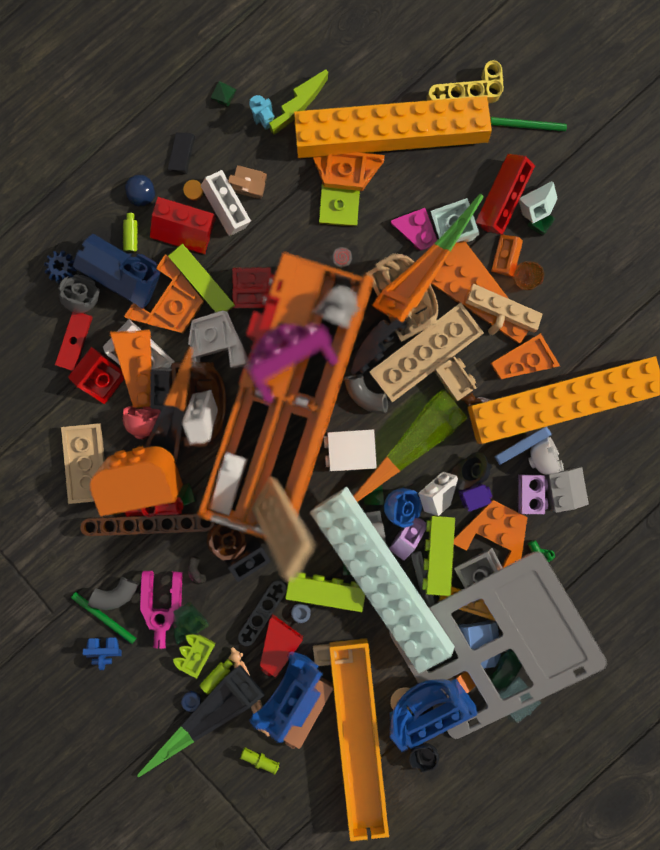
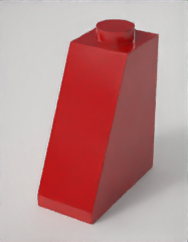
M274 614L271 615L260 667H262L261 670L266 675H273L276 678L289 660L288 654L295 652L303 641V636Z

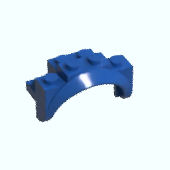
M295 652L288 654L289 664L287 671L274 694L250 719V723L256 729L267 731L277 742H283L292 725L302 727L321 695V692L315 688L322 676V673L317 670L318 665L307 656Z

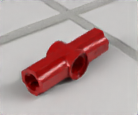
M176 497L174 502L155 505V510L150 506L123 513L126 516L146 517L179 515L182 513L183 501L180 497Z

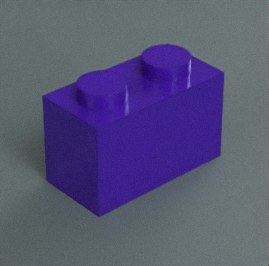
M474 484L468 489L457 490L464 509L468 511L491 503L492 493L490 488L484 484Z

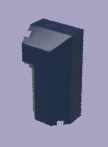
M92 234L84 241L83 246L85 248L83 251L79 250L76 254L73 267L143 309L150 302L160 276L159 270H156V262L143 254L131 257L132 254L123 252L95 234Z

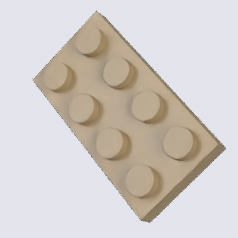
M101 424L61 427L68 504L93 502L94 498L90 490V482L105 461Z

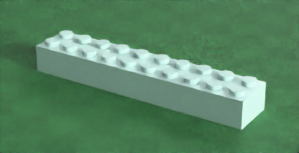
M345 487L315 506L310 514L417 672L421 673L451 657L455 646L349 489Z

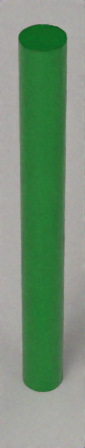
M490 118L491 125L565 132L567 129V124Z
M77 592L73 594L71 599L129 643H134L137 639L135 636L99 609L88 606L89 602Z

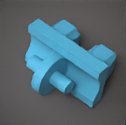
M260 95L253 96L250 99L249 106L252 110L254 121L256 124L261 122L266 130L270 128L269 123L274 119L272 104L269 99L265 100Z

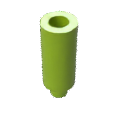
M127 213V220H123V252H137V220H134V213Z
M229 659L225 663L220 662L200 684L201 689L205 693L210 694L225 676L231 672L229 668L233 663Z

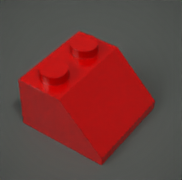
M92 347L68 376L78 388L103 404L108 401L124 380L121 368Z

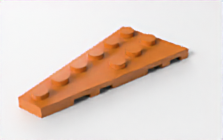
M465 241L456 242L431 282V285L456 302L462 303L465 308L490 325H494L497 316L465 303L470 287L476 284L505 298L508 297ZM504 320L502 328L499 329L500 332L518 344L522 342L529 331Z

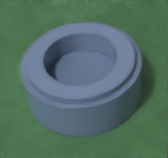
M297 603L292 608L291 615L294 621L304 623L310 618L311 611L307 604Z

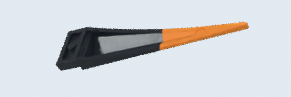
M192 347L187 352L144 447L157 446L166 449L174 457L177 466L191 367Z

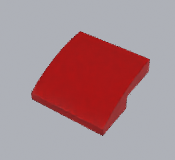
M271 267L233 268V304L235 305L233 308H264L262 299L264 294L268 293L270 289L268 281L271 275Z

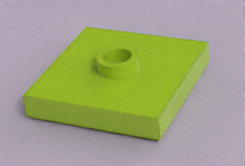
M322 184L319 224L357 227L360 191L328 188Z

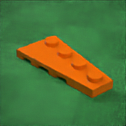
M150 330L110 332L133 407H150L152 370Z

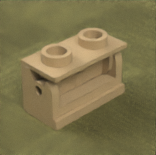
M454 356L435 369L434 372L456 402L473 391V389H476L474 385L476 381L471 374L467 375L462 360L460 358L456 359Z

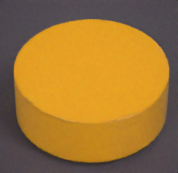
M189 180L185 183L183 190L188 199L198 200L202 197L203 190L200 182Z

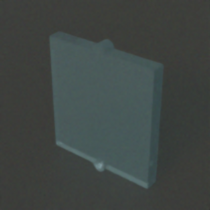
M519 677L510 685H506V688L499 695L505 699L528 688V686ZM529 692L520 696L521 701L523 702L531 698ZM538 700L510 715L519 723L524 717L531 715V712L541 702Z

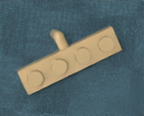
M476 284L470 287L465 302L497 316L496 323L488 329L490 335H494L502 328L504 320L535 333L538 330L542 313Z

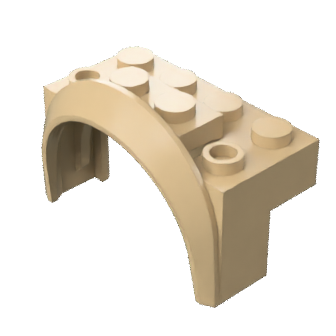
M393 254L377 263V267L368 271L366 274L374 277L373 288L377 296L415 262L403 254ZM431 284L417 307L412 308L408 314L411 318L407 322L409 326L402 332L396 331L401 341L438 323L436 320L438 303ZM427 307L426 310H424V311H422V312H420V313H418V314H415V313H417V312H419V311H421L422 309H424V308ZM388 315V317H389L391 323H392L394 320H396L395 318H393V317H391V316Z

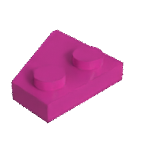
M425 208L390 221L391 225L395 226L419 251L432 247L438 241Z

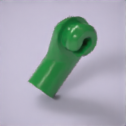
M536 540L528 543L531 552L542 553L547 562L555 558V553L552 550L541 549Z

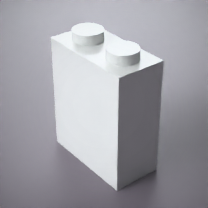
M374 430L328 432V436L324 437L325 448H329V456H325L326 467H330V471L376 468Z

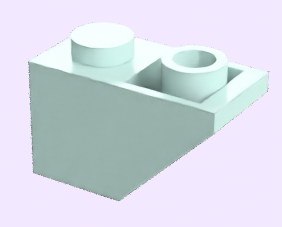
M551 181L520 197L519 204L522 215L532 223L551 214L557 201L554 182Z

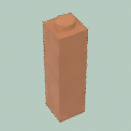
M320 677L315 686L321 692V695L302 727L292 725L284 739L285 744L291 748H301L334 688L333 683L323 677Z

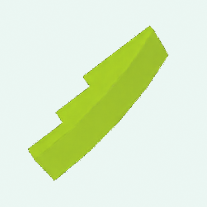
M327 69L293 89L295 98L282 105L283 114L269 123L270 130L274 135L295 119L294 111H304L315 99L328 80Z
M183 244L168 256L216 313L220 311L228 312L235 306Z

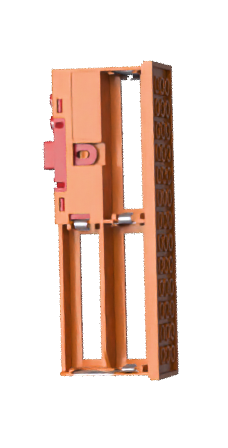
M282 254L278 270L275 271V274L270 275L268 281L270 286L269 292L265 293L262 299V304L265 308L264 315L254 312L246 336L254 342L249 358H251L259 340L277 327L284 325L306 326L310 323L320 326L323 316L313 311L319 307L327 293L336 284H339V287L351 288L350 290L355 294L357 307L360 310L351 317L349 328L341 325L338 326L331 348L339 362L334 365H330L328 361L326 362L315 398L299 393L311 354L264 381L274 398L269 403L264 401L244 366L239 380L241 387L200 512L198 513L199 516L265 538L252 507L269 476L272 474L291 413L308 418L284 490L298 517L371 296L373 276L366 274V276L361 278L290 254ZM287 340L279 343L277 346L281 348L287 345ZM254 400L269 405V409L236 510H231L230 515H226L210 508L226 453L236 455Z

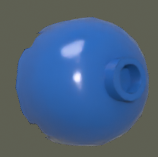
M399 488L390 492L384 503V512L387 519L393 524L404 528L412 526L414 524L412 521L415 518H419L422 510V503L417 492L406 488Z

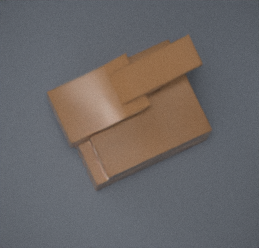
M237 165L235 176L230 175L228 183L232 184L235 193L261 199L266 185L267 174Z

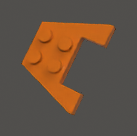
M165 254L156 269L172 279L171 283L151 313L132 304L124 317L183 334L204 301L173 261Z
M491 500V503L486 505L454 537V545L467 551L477 533L510 550L502 565L504 568L522 558L527 517Z

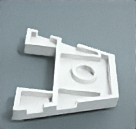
M220 311L191 321L188 345L193 348L191 362H200V357L229 350L231 367L237 368L247 364L248 357L226 311Z

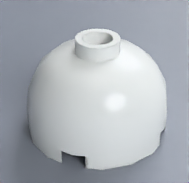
M547 437L531 447V457L528 459L532 468L536 467L540 473L545 475L564 471L562 460L558 461L559 453L551 437Z

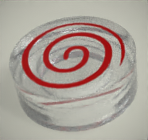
M340 247L334 251L333 262L335 265L346 267L350 264L352 254L347 248Z

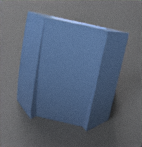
M494 620L458 625L472 649H476L499 637L497 622ZM501 654L481 663L484 669L495 667L501 659Z

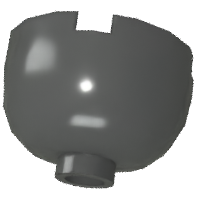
M74 275L73 278L68 279V277H65L61 281L59 299L67 310L78 314L86 313L96 305L99 288L95 286V282L91 278L83 275Z

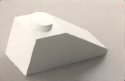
M226 453L211 504V510L230 515L248 461L247 458Z

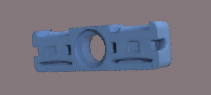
M547 426L543 427L497 454L495 459L501 465L549 437L552 433Z

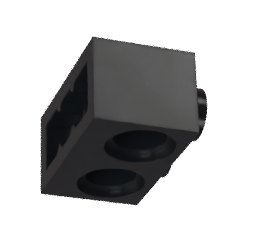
M158 367L151 370V409L163 408L172 388L171 368Z

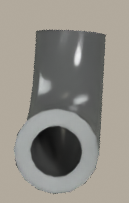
M355 374L344 378L348 394L358 406L370 412H387V395L385 393L371 392L364 383L363 375Z
M121 577L119 584L113 590L103 591L96 588L90 597L88 606L106 611L120 608L130 601L139 584L128 578Z

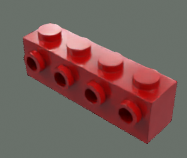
M507 154L476 220V224L484 231L503 235L535 167L526 156Z

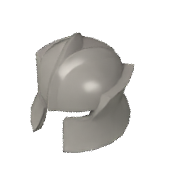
M338 287L328 292L323 302L313 312L343 327L349 328L351 317L360 308L357 307L356 296L351 290L345 287Z

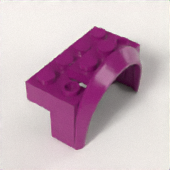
M310 323L306 326L284 325L269 331L259 340L251 358L247 360L248 364L244 366L264 401L269 403L274 398L264 382L266 379L320 349L330 365H334L339 361L329 345L331 340L322 326ZM287 340V345L281 348L277 346L279 343Z

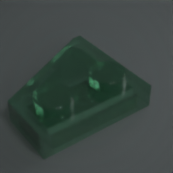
M191 602L173 611L174 638L177 645L186 640V635H195L209 626L206 618Z

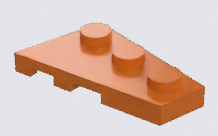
M541 333L490 363L499 379L560 366Z

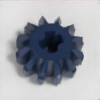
M53 251V258L49 255L47 256V259L50 261L49 263L44 262V266L49 268L44 272L45 274H50L49 279L51 281L55 280L56 283L60 284L65 277H74L71 273L77 272V270L73 267L75 260H72L73 256L71 254L66 255L65 251H61L58 254V252ZM59 264L64 265V267H61L63 268L61 271L57 269L58 267L60 268Z

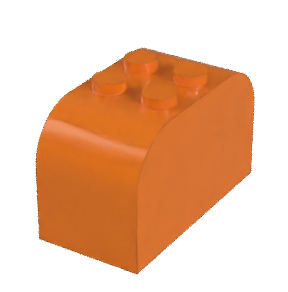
M141 446L125 452V450L116 452L105 459L90 482V490L100 516L174 502L183 486L174 457L166 449L157 446L147 448Z

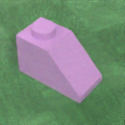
M415 518L412 521L414 523L412 526L402 527L389 548L390 551L403 560L416 549L426 530V522L420 518Z

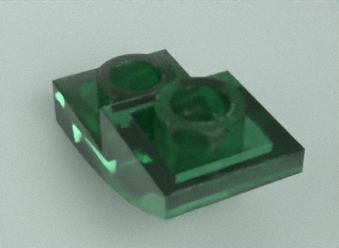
M509 649L498 661L499 667L489 677L494 687L503 692L510 686L523 666L512 649Z

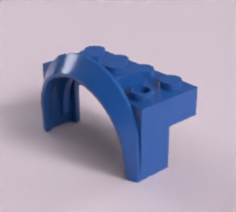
M456 678L451 681L434 679L421 682L409 689L399 699L394 710L390 712V737L401 751L406 750L407 745L412 749L477 716L476 705ZM446 702L445 704L420 716L424 711H426L430 707L439 703ZM407 706L411 709L415 716H412V714L406 708Z

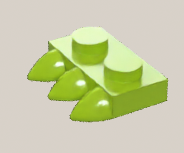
M190 634L186 635V640L192 647H180V652L185 658H174L173 661L178 669L197 679L216 643L201 635Z

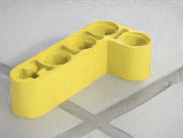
M494 60L489 61L482 72V81L433 85L429 90L427 101L455 99L451 95V92L455 91L460 95L458 98L487 96L488 103H494L500 98L504 89L501 64ZM487 70H494L496 75H490ZM489 89H496L498 94L490 93ZM470 90H476L479 95L473 96Z

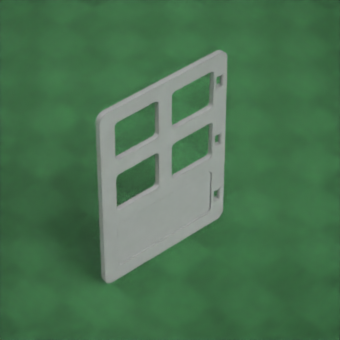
M533 552L428 607L455 646L454 650L458 658L433 671L425 670L418 673L390 632V637L418 683L434 679L447 680L464 671L468 672L488 707L478 711L477 716L447 730L449 735L455 739L472 733L606 667V659L544 555L540 552ZM481 598L502 630L503 635L476 649H472L451 613ZM508 649H513L532 680L533 685L503 699L500 697L481 663ZM583 666L585 672L575 676L573 671ZM529 692L531 698L522 702L520 696ZM446 702L436 704L433 706V708L435 709L445 704ZM477 718L479 723L470 727L468 721Z

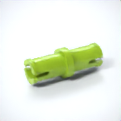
M244 747L240 756L241 760L255 765V768H262L274 775L279 768V762L273 761L265 757V754H258Z

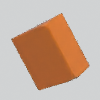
M464 671L455 675L466 693H469L476 687L468 672Z

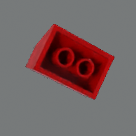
M158 197L152 214L150 238L178 247L183 244L188 250L205 255L216 218L213 213Z

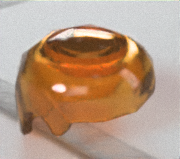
M525 261L514 269L512 278L515 285L520 289L533 290L543 283L545 273L543 267L537 262Z

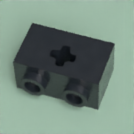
M257 538L246 545L243 553L238 558L225 560L237 582H240L271 562Z

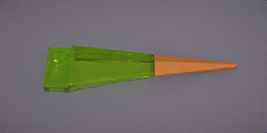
M444 389L426 404L387 457L353 495L357 502L455 432L454 429L468 418Z

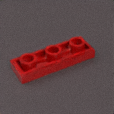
M72 312L55 363L56 366L72 371L75 369L93 318L92 316ZM74 338L77 339V343H76V344H73V343H72V340H73Z

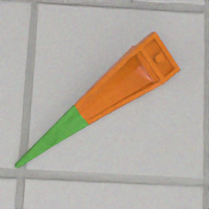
M482 194L476 197L464 213L431 248L382 290L372 305L375 309L401 322L405 320L412 308H416L482 201Z

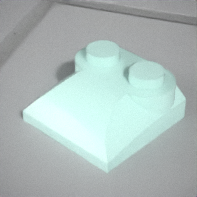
M467 198L431 211L439 238L470 206ZM473 215L457 242H469L479 235Z

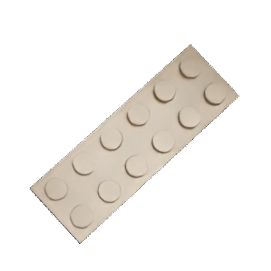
M459 303L438 319V323L422 331L369 372L391 402L395 401L484 333L462 303Z
M269 476L252 510L284 577L292 580L296 572L300 570L306 555L310 553L312 543L277 478Z

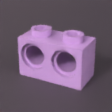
M518 475V513L545 514V509H548V499L545 498V490H548V480L545 479V475ZM533 479H535L538 483L536 489L532 490L529 486L530 482ZM532 499H536L538 502L534 509H531L529 506Z

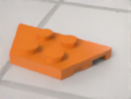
M358 152L313 157L324 187L363 191L383 164L385 155Z

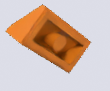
M501 235L491 271L513 277L523 240L517 236Z

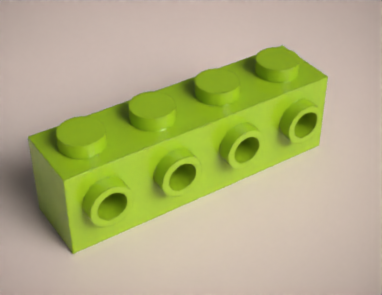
M431 516L430 520L426 521V532H429V539L425 540V551H428L427 559H424L423 570H427L426 578H423L422 590H425V594L451 596L455 518Z
M296 572L292 580L289 579L287 600L358 612L363 611L365 593L356 581H351V584L343 583L344 580L339 578H332V581L325 580L324 576L313 575V577H308L303 572Z

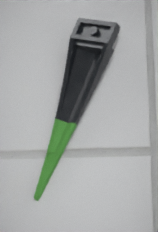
M238 665L225 676L139 772L137 777L142 776L193 742L246 711L260 700L265 693L245 669Z

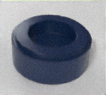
M195 691L185 693L181 700L183 709L188 712H194L201 704V697Z

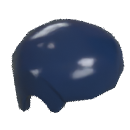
M135 175L127 180L125 192L132 204L146 206L152 202L155 197L153 183L145 175Z

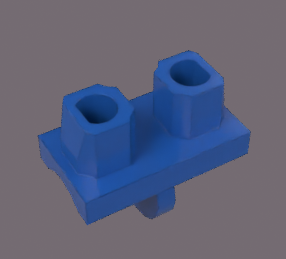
M106 638V648H99L100 639H88L87 647L83 649V655H86V657H99V659H92V665H98L99 670H104L106 664H112V658L106 657L122 656V650L119 649L117 638Z

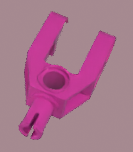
M172 571L173 579L170 589L172 604L169 610L163 608L153 609L154 572H142L140 610L148 628L154 631L153 648H158L159 645L160 649L166 648V631L171 628L181 610L182 572ZM157 614L164 615V623H159L156 620Z

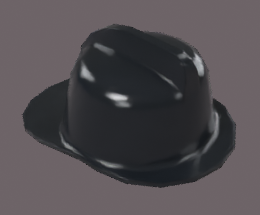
M474 452L453 468L451 474L456 475L458 478L455 489L465 490L474 484L483 483L488 479L492 466L487 462L484 454Z

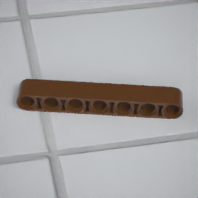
M198 513L155 515L153 517L105 516L85 519L81 523L80 529L86 536L209 531L216 522L211 520V526L205 527L202 524L203 517L199 516ZM166 518L172 521V528H166L164 526V520ZM184 518L191 519V527L188 528L183 525ZM146 519H150L153 522L152 529L145 527ZM127 520H131L134 523L133 530L126 528L125 523ZM89 521L95 524L94 531H90L87 528ZM107 521H112L114 523L115 527L113 531L107 528Z

